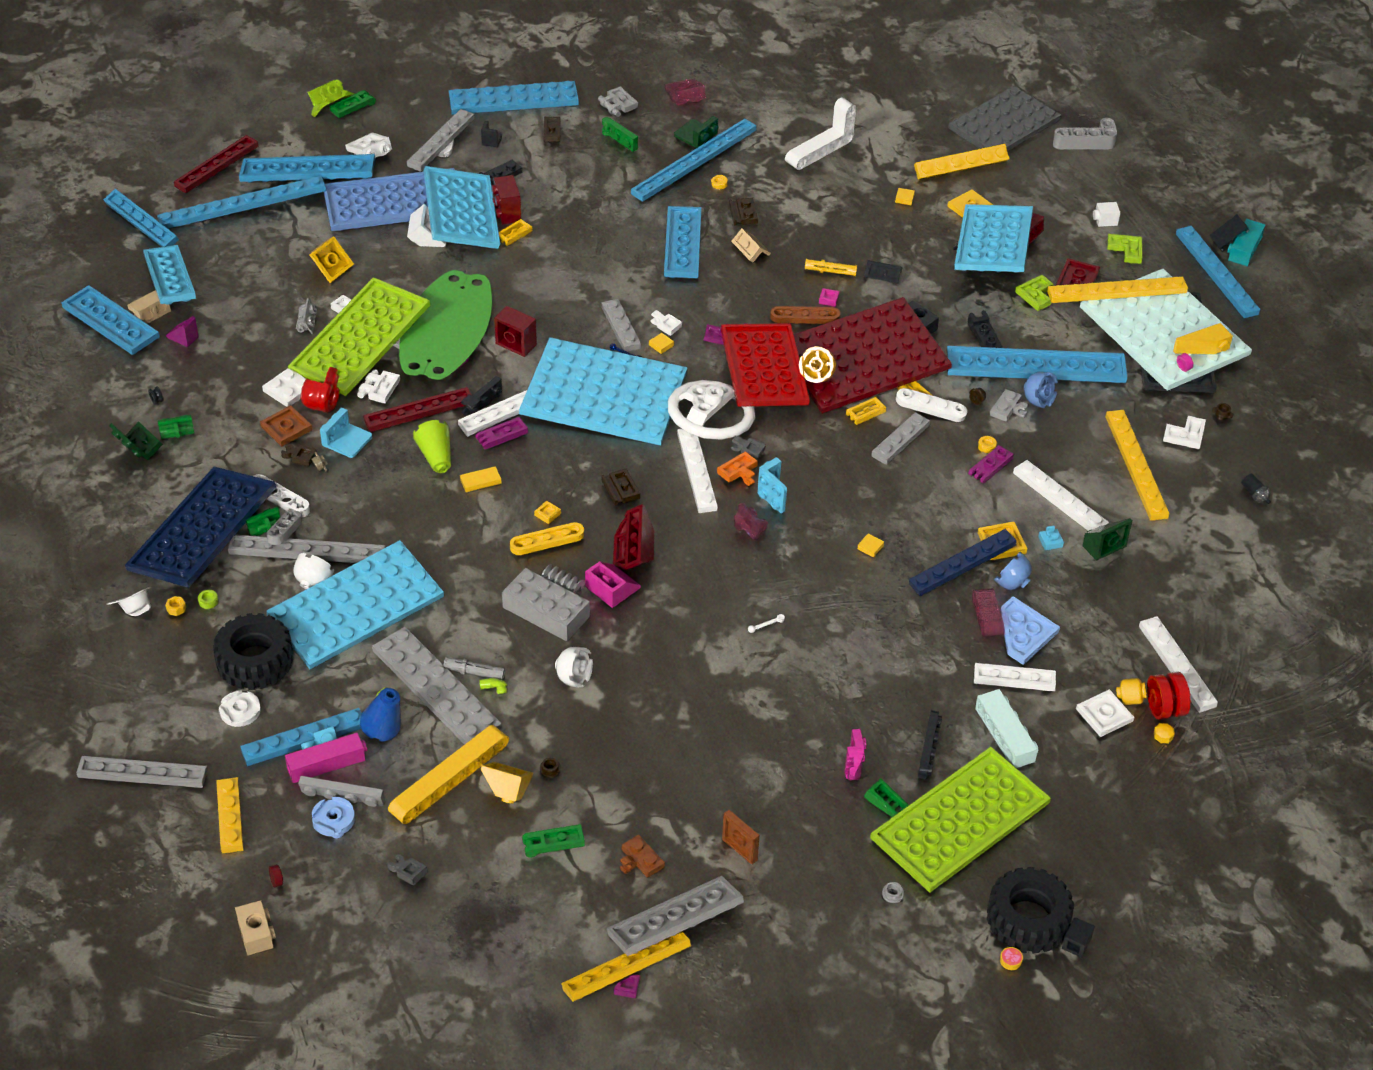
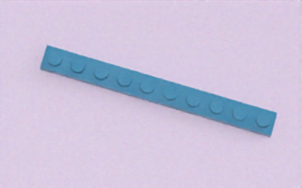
M747 119L741 120L633 187L631 195L642 202L755 132L757 125Z
M322 176L312 177L302 181L165 212L157 215L159 223L170 229L324 192L326 188Z

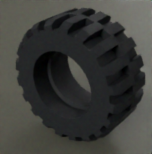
M248 613L246 614L247 616L243 617L240 615L235 617V620L226 622L225 627L222 626L214 638L213 651L217 670L223 680H227V683L232 686L236 685L240 689L245 687L248 690H255V688L259 687L260 689L266 688L269 684L272 686L277 683L278 679L281 680L292 666L293 649L289 630L284 626V623L278 619L275 620V617L270 615L265 616L262 613L257 615ZM262 646L268 648L267 651L257 656L239 655L241 651L249 647Z
M1021 867L1016 868L1014 872L1008 871L1004 873L1003 877L1001 876L996 880L990 893L987 921L991 926L992 933L994 935L998 934L997 939L1004 944L1006 942L1008 947L1020 949L1022 953L1032 951V954L1040 953V950L1044 952L1052 950V946L1057 947L1061 944L1071 925L1074 910L1073 896L1069 889L1066 890L1067 886L1062 880L1059 882L1056 875L1053 873L1050 875L1044 869L1039 871L1034 870V867H1027V869ZM1022 901L1033 902L1042 906L1049 915L1040 919L1026 918L1018 914L1012 905Z

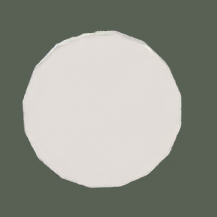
M242 691L229 693L221 700L219 707L221 719L226 724L234 727L251 724L258 718L261 711L258 697L248 691L247 693H242Z

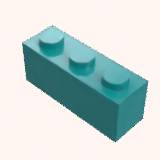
M1246 219L1244 222L1250 231H1243L1230 243L1227 251L1230 254L1228 261L1244 266L1249 265L1263 237L1266 225L1250 219Z

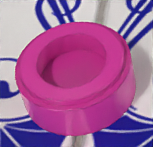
M1187 353L1177 356V364L1182 371L1187 372L1193 368V361Z

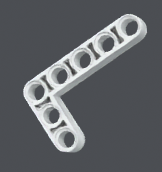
M843 97L839 98L834 106L833 127L791 149L786 154L785 161L797 170H801L848 144L854 136L856 106Z

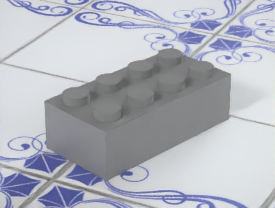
M527 568L502 592L504 609L565 641H568L590 617V601Z

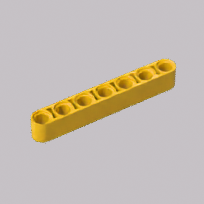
M495 725L488 726L397 796L390 803L388 811L403 824L410 823L507 746L509 737Z

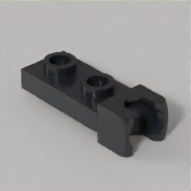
M983 310L981 312L982 317L980 318L976 317L974 313H970L967 321L968 326L974 332L980 346L1002 348L989 322L990 318L986 311Z
M495 376L472 396L469 394L461 401V404L466 405L465 409L462 410V414L466 417L486 407L494 398L498 397L502 393V379Z

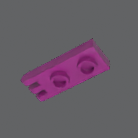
M520 417L478 432L475 437L484 449H489L527 434L528 427Z
M999 445L973 466L968 474L970 476L974 475L975 479H980V482L984 484L1013 460L1014 454Z

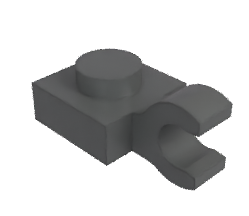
M735 436L732 440L734 444L731 449L734 451L741 450V454L746 451L758 461L765 450L766 444L750 437L746 441L739 436Z

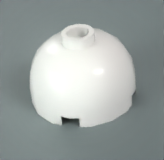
M306 553L299 554L293 568L297 581L300 582V586L304 589H308L326 580L334 573V569L330 570L331 565L328 562L314 555L311 558L305 557Z
M569 647L562 651L555 662L558 677L562 682L572 687L579 688L585 686L582 683L584 680L589 681L593 668V659H589L588 655L591 654L590 650L584 647Z

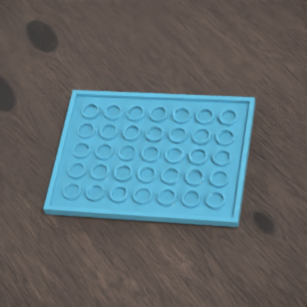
M549 338L520 406L519 414L661 446L671 418L668 413V399L676 388L683 385L687 374V367Z

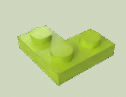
M1108 234L1107 250L1124 251V262L1142 263V237Z
M1040 275L1017 286L1015 293L1034 309L1040 311L1051 305L1050 298L1044 293L1047 292L1048 286H1053V283L1045 276Z

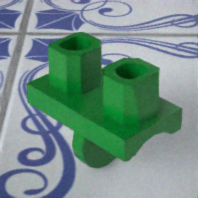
M191 415L158 420L161 439L172 437L177 439L183 435L195 434Z
M277 507L264 510L263 513L255 516L252 515L248 518L246 525L249 536H258L268 532L280 518L279 509Z

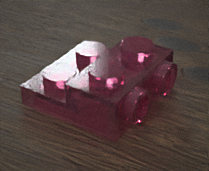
M694 78L664 84L665 91L670 94L671 101L677 105H684L688 101L699 102L701 99L706 98L705 85Z

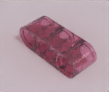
M994 589L973 590L972 600L982 636L1003 635L1004 623Z

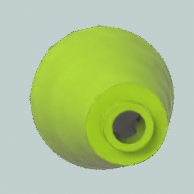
M431 420L418 426L419 429L416 432L415 430L413 431L414 441L433 471L438 473L447 472L451 467L449 425L445 421L444 423H439V420Z

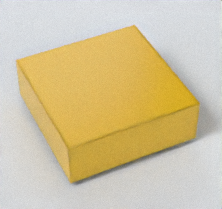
M898 188L895 203L912 205L915 190Z
M660 333L649 340V346L662 354L674 346V341Z
M545 501L534 511V516L547 524H550L561 514V509L548 501Z
M867 534L858 544L857 549L874 558L883 548L884 541Z

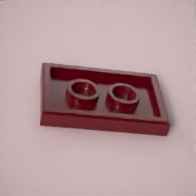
M1067 258L1056 286L1095 283L1100 267Z

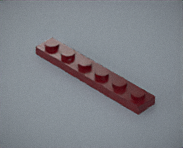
M245 135L175 180L174 187L184 193H188L259 147L258 141Z
M468 387L363 415L364 422L369 432L377 431L464 407L466 405L461 404V401L469 394L471 395Z

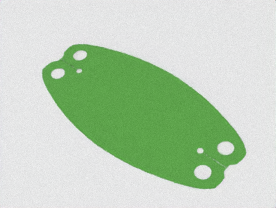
M451 270L436 279L420 295V297L430 300V307L400 338V365L405 374L414 376L424 374L428 378L440 380L452 374L473 353L487 330L492 311L491 285L485 275H468L462 271ZM456 275L459 277V280L452 282L448 278ZM479 279L483 283L480 286H475L472 284V281ZM410 363H418L420 365L416 370L410 369L408 366ZM442 367L444 372L436 374L433 372V368Z

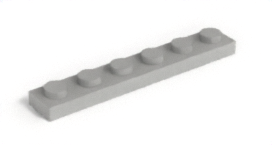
M460 109L407 160V166L422 171L474 120V114Z
M82 756L76 773L78 778L203 788L207 767Z

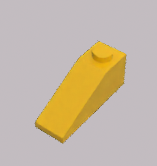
M1221 323L1176 338L1173 352L1175 354H1217L1230 349L1233 335Z

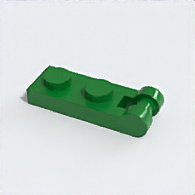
M362 90L330 105V111L338 118H341L367 105L373 106L376 98L366 90Z
M609 117L602 119V125L604 126L602 134L604 136H610L632 152L638 150L637 135Z
M581 824L529 832L522 836L523 844L526 845L524 849L525 855L529 858L541 853L585 846Z

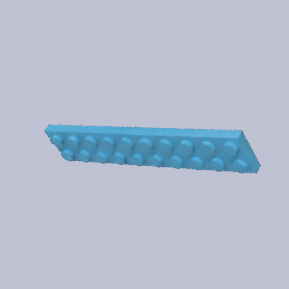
M947 346L946 350L947 357L952 363V368L947 370L948 375L1028 379L1036 372H1050L1056 376L1057 380L1127 382L1124 353Z

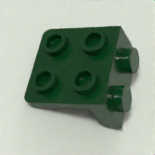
M712 116L704 123L691 119L674 132V137L698 148L718 134V118Z
M139 421L126 435L112 423L109 425L113 429L111 433L118 440L122 438L121 443L129 450L133 448L131 451L138 458L143 456L146 460H149L163 445Z

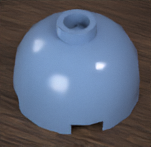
M1036 372L1032 374L1024 384L1026 399L1036 407L1045 408L1046 405L1051 406L1057 395V392L1054 391L1055 383H1058L1056 376L1050 372Z
M1021 552L1017 554L1018 560L1013 558L1001 571L1000 575L1002 577L999 578L997 576L994 579L1004 589L1015 590L1020 586L1024 588L1031 581L1028 577L1032 572V566L1027 557Z

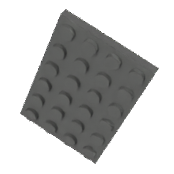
M1013 86L950 122L949 129L980 149L1005 144L1007 151L1058 122L1061 119V114L1018 87Z

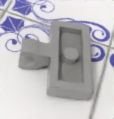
M1005 389L990 410V416L1006 422L1012 413L1019 417H1025L1027 414L1025 410L1028 404L1021 402V394Z

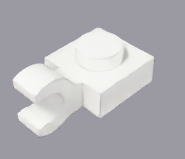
M657 310L651 314L654 317L651 323L657 325V328L670 336L682 327V321L670 314L664 316Z

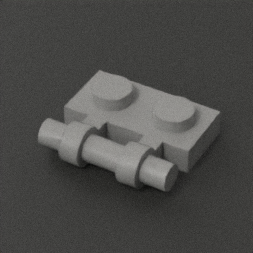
M621 86L607 91L606 97L602 95L598 97L600 104L607 108L611 115L616 117L621 115L619 110L626 113L638 108V102Z

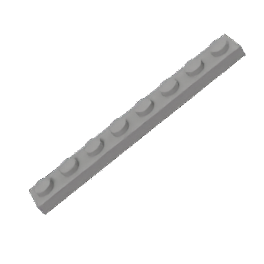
M235 535L230 540L228 551L229 554L290 559H297L299 554L306 553L305 557L308 558L314 555L325 561L358 563L386 547L385 545L287 539L283 544L271 545L268 543L267 537Z

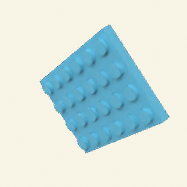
M425 166L424 179L432 240L499 249L500 239L492 199L490 175Z
M965 204L955 259V270L1024 272L1033 206Z

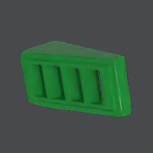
M881 778L864 795L870 803L890 817H894L909 806ZM891 801L895 803L893 806L889 805ZM900 806L902 809L896 812L895 809Z

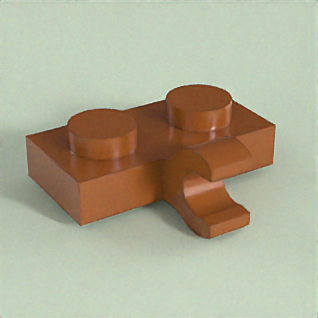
M640 835L622 844L621 850L627 855L620 860L623 864L620 866V869L624 874L638 867L648 878L665 868V862Z

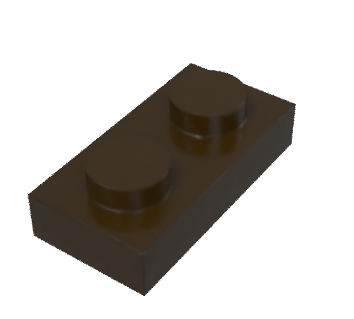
M544 117V142H560V117Z

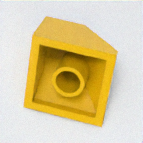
M334 236L324 241L309 254L329 283L354 265Z
M491 762L483 765L481 768L495 796L501 797L503 802L511 804L522 799L533 776L532 772L498 762Z

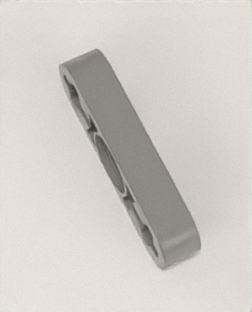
M295 510L285 512L268 530V543L271 545L283 544L301 525V513Z

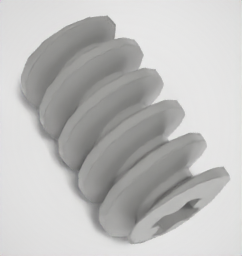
M549 564L544 569L542 577L577 595H580L583 591L585 580L581 579L579 581L577 576L572 578V574H566V571L563 569L559 572V567L555 566L553 568L552 564Z

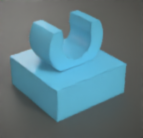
M1048 526L1046 531L1039 532L1038 537L1044 550L1063 547L1064 541L1058 529H1055V526Z

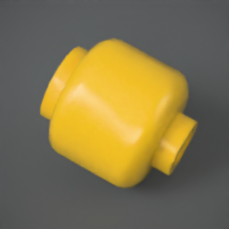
M1139 678L1123 679L1120 682V687H1116L1117 698L1122 699L1124 705L1142 704L1143 700L1147 698L1145 682L1142 683Z

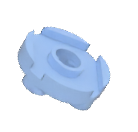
M332 797V800L327 801L325 799L321 800L312 810L313 827L322 835L341 838L344 833L352 828L355 822V812L352 804L341 797ZM337 814L336 819H330L329 816Z

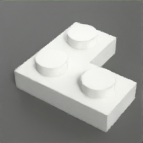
M1188 416L1185 428L1167 424L1163 441L1200 449L1206 419Z

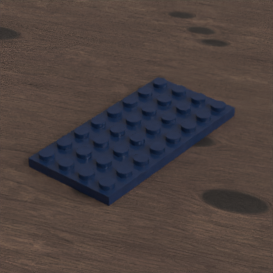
M213 467L125 564L127 571L189 588L242 528L246 520L256 512L276 489L275 482Z

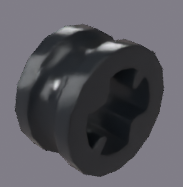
M158 386L154 390H148L154 405L158 401H164Z

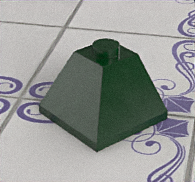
M1129 518L1087 531L1084 535L1082 546L1096 561L1127 547L1133 520Z

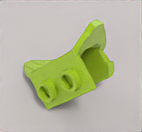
M332 80L307 92L314 106L311 115L316 117L324 106L342 97L347 98L354 93L344 90L340 80Z

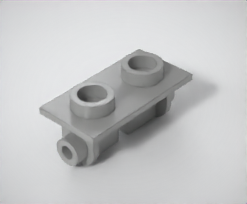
M307 298L306 304H302L299 307V319H297L296 329L300 333L309 330L313 334L317 308L309 298Z

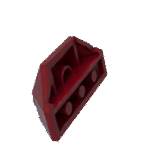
M643 504L626 511L625 518L614 535L613 564L618 568L627 570L654 560L655 531Z

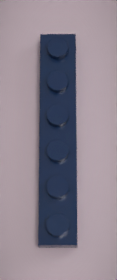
M1003 529L910 578L909 585L919 596H922L1016 546V539L1006 529Z

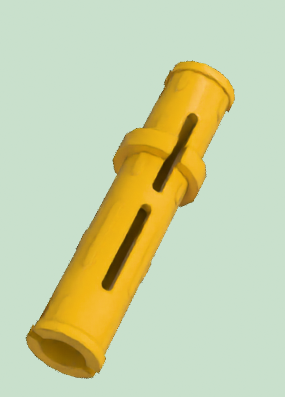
M806 259L805 270L856 276L857 265L825 262L823 259L821 261Z

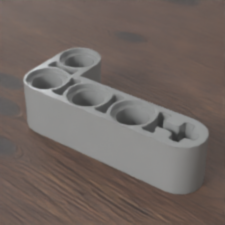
M1103 118L1100 120L1099 128H1057L1054 133L1053 147L1056 149H1112L1115 147L1117 137L1115 122L1111 118Z

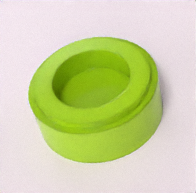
M213 590L202 591L198 595L200 607L204 609L214 608L219 602L217 593Z

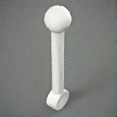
M779 614L775 619L756 626L750 625L748 631L754 633L756 629L772 623H782L785 616Z

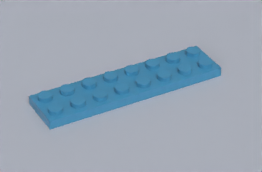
M575 81L449 90L452 115L456 114L460 109L470 113L579 105Z
M375 154L244 158L239 179L240 182L301 181L322 176V179L330 180L336 178L366 179L373 176L376 159Z

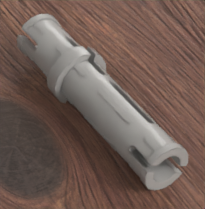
M446 656L444 660V668L458 671L463 675L467 673L503 680L505 676V668L475 663L465 658L461 660Z

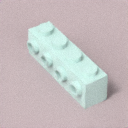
M1000 689L978 695L975 709L1008 762L1015 768L1034 763L1038 753V746L1030 738L1027 728L1021 724L1017 712L1013 711L1009 705L1008 698L1002 694Z

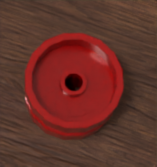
M1170 672L1166 676L1163 674L1151 675L1148 678L1147 698L1150 710L1156 719H1167L1171 715L1174 717L1186 716L1189 713L1190 691L1188 683L1181 672Z

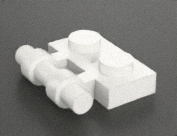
M372 370L366 376L365 383L360 385L357 396L363 398L368 394L370 400L386 404L400 382V375L383 371L381 375H378L379 372L377 370Z

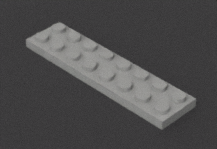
M406 627L372 645L373 652L464 745L490 725H495L498 729H502V723L446 667L444 668L443 664Z

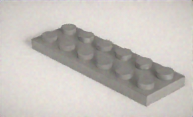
M720 876L608 927V936L627 956L636 954L644 948L655 945L670 936L677 935L683 930L694 927L709 918L735 908L737 905L744 903L743 895L723 876Z

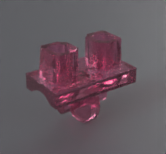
M744 503L739 504L738 512L733 518L735 520V528L737 530L744 529L753 539H758L760 532L766 530L768 522L765 519H759L753 507L748 508Z

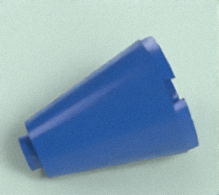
M383 689L362 712L360 727L367 737L371 739L374 737L384 742L396 737L400 731V695L395 689Z

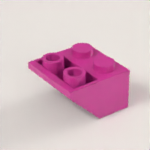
M599 561L585 571V587L612 608L641 588L640 584L614 564Z

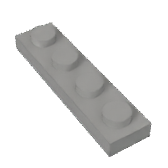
M614 299L601 302L602 310L623 351L628 352L641 349V343L619 300Z
M915 412L872 451V457L887 465L929 427L930 420Z
M300 776L298 783L301 792L308 796L321 795L331 800L332 797H341L350 803H356V801L363 802L373 807L377 805L384 806L385 802L383 789Z

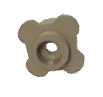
M315 452L316 456L312 458V461L318 471L324 469L327 472L325 468L328 465L323 455L318 456Z

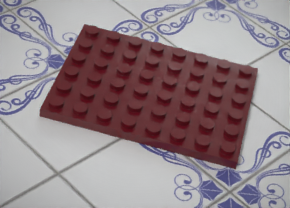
M904 297L793 334L799 359L808 348L823 347L829 350L835 357L836 370L829 380L815 383L808 381L804 377L807 391L822 414L952 368V363Z

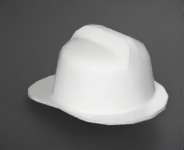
M150 587L132 596L109 602L107 605L118 602L127 614L131 616L141 615L151 608L147 592Z

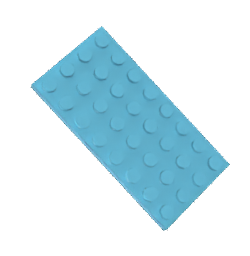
M399 540L268 609L267 616H273L275 620L278 619L284 623L291 636L292 648L307 667L312 669L444 597V591Z

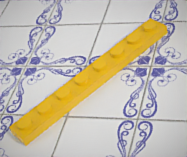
M1184 277L1048 286L1047 292L1051 303L1182 294L1187 293L1188 287Z
M1107 411L1106 420L1150 521L1168 519L1169 511L1125 411Z

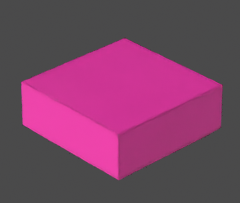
M823 288L819 304L836 307L840 291Z

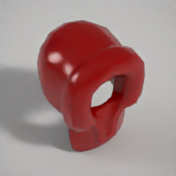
M329 367L324 383L308 379L304 381L300 398L307 408L324 413H330L335 409L340 395V390L337 387L338 369Z

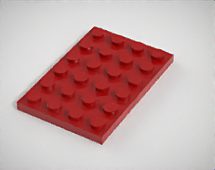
M791 323L721 324L720 330L735 390L737 407L809 405L810 399L804 376L800 373V359Z

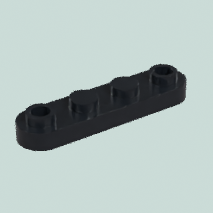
M931 710L918 773V778L926 780L927 776L932 774L933 764L929 762L930 759L934 760L936 748L933 747V743H938L939 732L936 731V728H940L942 716H939V711Z

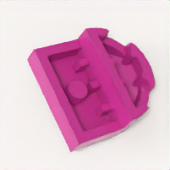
M852 729L850 747H847L844 773L848 780L860 779L862 763L865 762L864 750L867 748L866 738L862 737L860 729Z

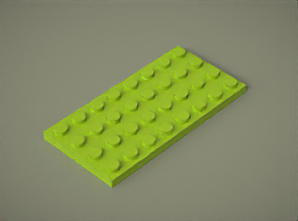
M373 277L288 365V369L297 372L308 380L324 383L329 367H335L338 369L339 375L337 387L340 390V394L347 396L430 307V300Z
M989 747L874 830L870 835V839L931 893L1047 806L1051 798L992 747Z

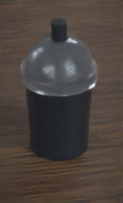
M1252 473L1242 480L1241 484L1250 493L1254 501L1271 503L1269 500V488Z

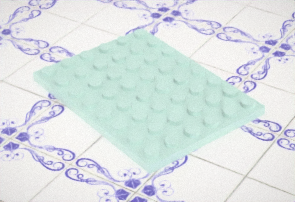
M1160 269L1136 280L1169 278L1172 276L1164 269ZM1188 291L1182 294L1082 301L1080 304V308L1167 391L1247 357L1252 352L1248 345ZM1221 323L1233 335L1230 349L1217 354H1188L1193 361V368L1187 372L1179 368L1177 356L1181 354L1173 352L1176 338Z

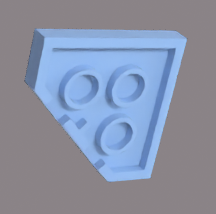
M1014 596L1001 606L1000 614L1007 655L1022 665L1060 631V626Z

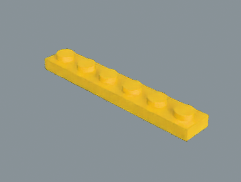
M1001 144L916 162L914 167L917 178L920 180L1005 162L1009 160L1006 145Z
M681 931L677 935L670 936L655 945L644 948L636 954L629 956L622 954L561 983L563 991L574 1002L690 947V939Z

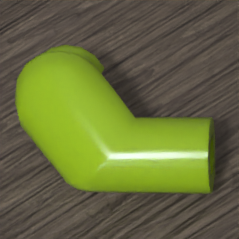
M497 678L479 680L480 690L496 688L497 694L507 693L506 686L508 685L506 681Z

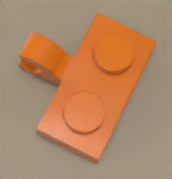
M745 451L719 466L717 474L729 483L741 476L744 483L750 486L755 483L752 479L755 473L751 470L758 466V461Z

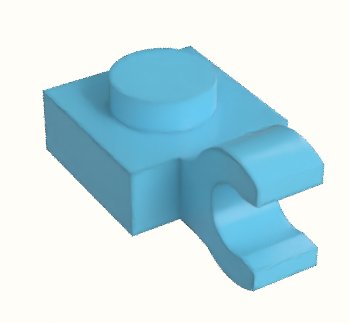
M334 727L312 733L314 740L300 745L303 750L337 739Z

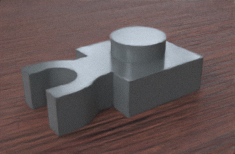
M400 854L396 855L398 863H392L391 861L387 863L390 871L397 872L398 878L413 886L428 873L426 865L413 858L406 861Z

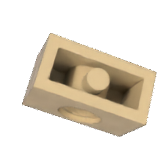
M261 900L235 907L247 956L272 949V939H275L276 936L273 925L268 926L267 922L271 921L268 908L263 909Z

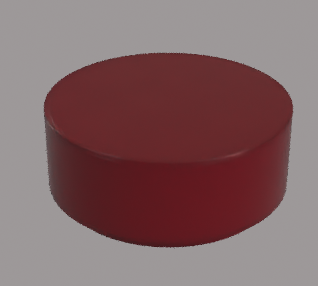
M279 865L269 866V876L273 887L282 886L283 875Z

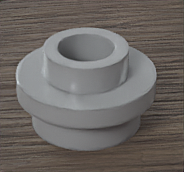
M889 882L884 886L882 896L889 903H898L904 897V890L899 883Z

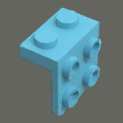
M342 407L320 429L322 446L349 458L355 457L372 439V433L349 423L348 410Z
M776 457L759 467L757 493L773 509L783 513L786 507L787 487L780 481L782 461Z

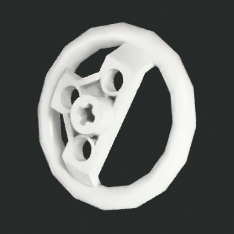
M699 380L687 382L676 388L668 399V413L675 424L687 433L701 438L718 440L733 438L748 431L755 420V407L744 406L742 407L744 409V417L736 425L726 428L704 427L705 422L730 399L736 401L733 386L719 381ZM684 398L693 403L687 418L679 410V402Z

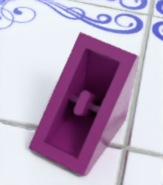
M191 316L176 325L166 337L186 347L190 346L199 337L196 318Z

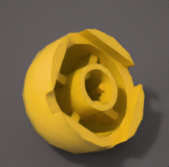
M823 347L808 348L799 361L800 373L810 382L821 383L827 381L836 370L835 357L829 350Z

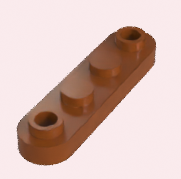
M776 306L771 309L770 318L776 323L825 324L840 319V311L835 307Z

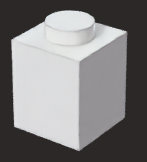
M1117 202L1097 203L1096 210L1093 211V219L1096 220L1098 227L1118 226L1120 210Z

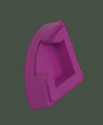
M631 975L629 978L618 982L614 988V995L636 998L640 975Z

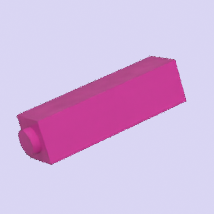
M354 733L285 755L287 770L292 782L296 783L299 782L300 776L312 778L365 761L364 752H367V746L364 739L360 740L358 733Z

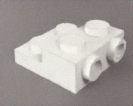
M370 133L345 145L349 152L356 155L375 154V158L377 156H384L392 150L389 137L376 133Z

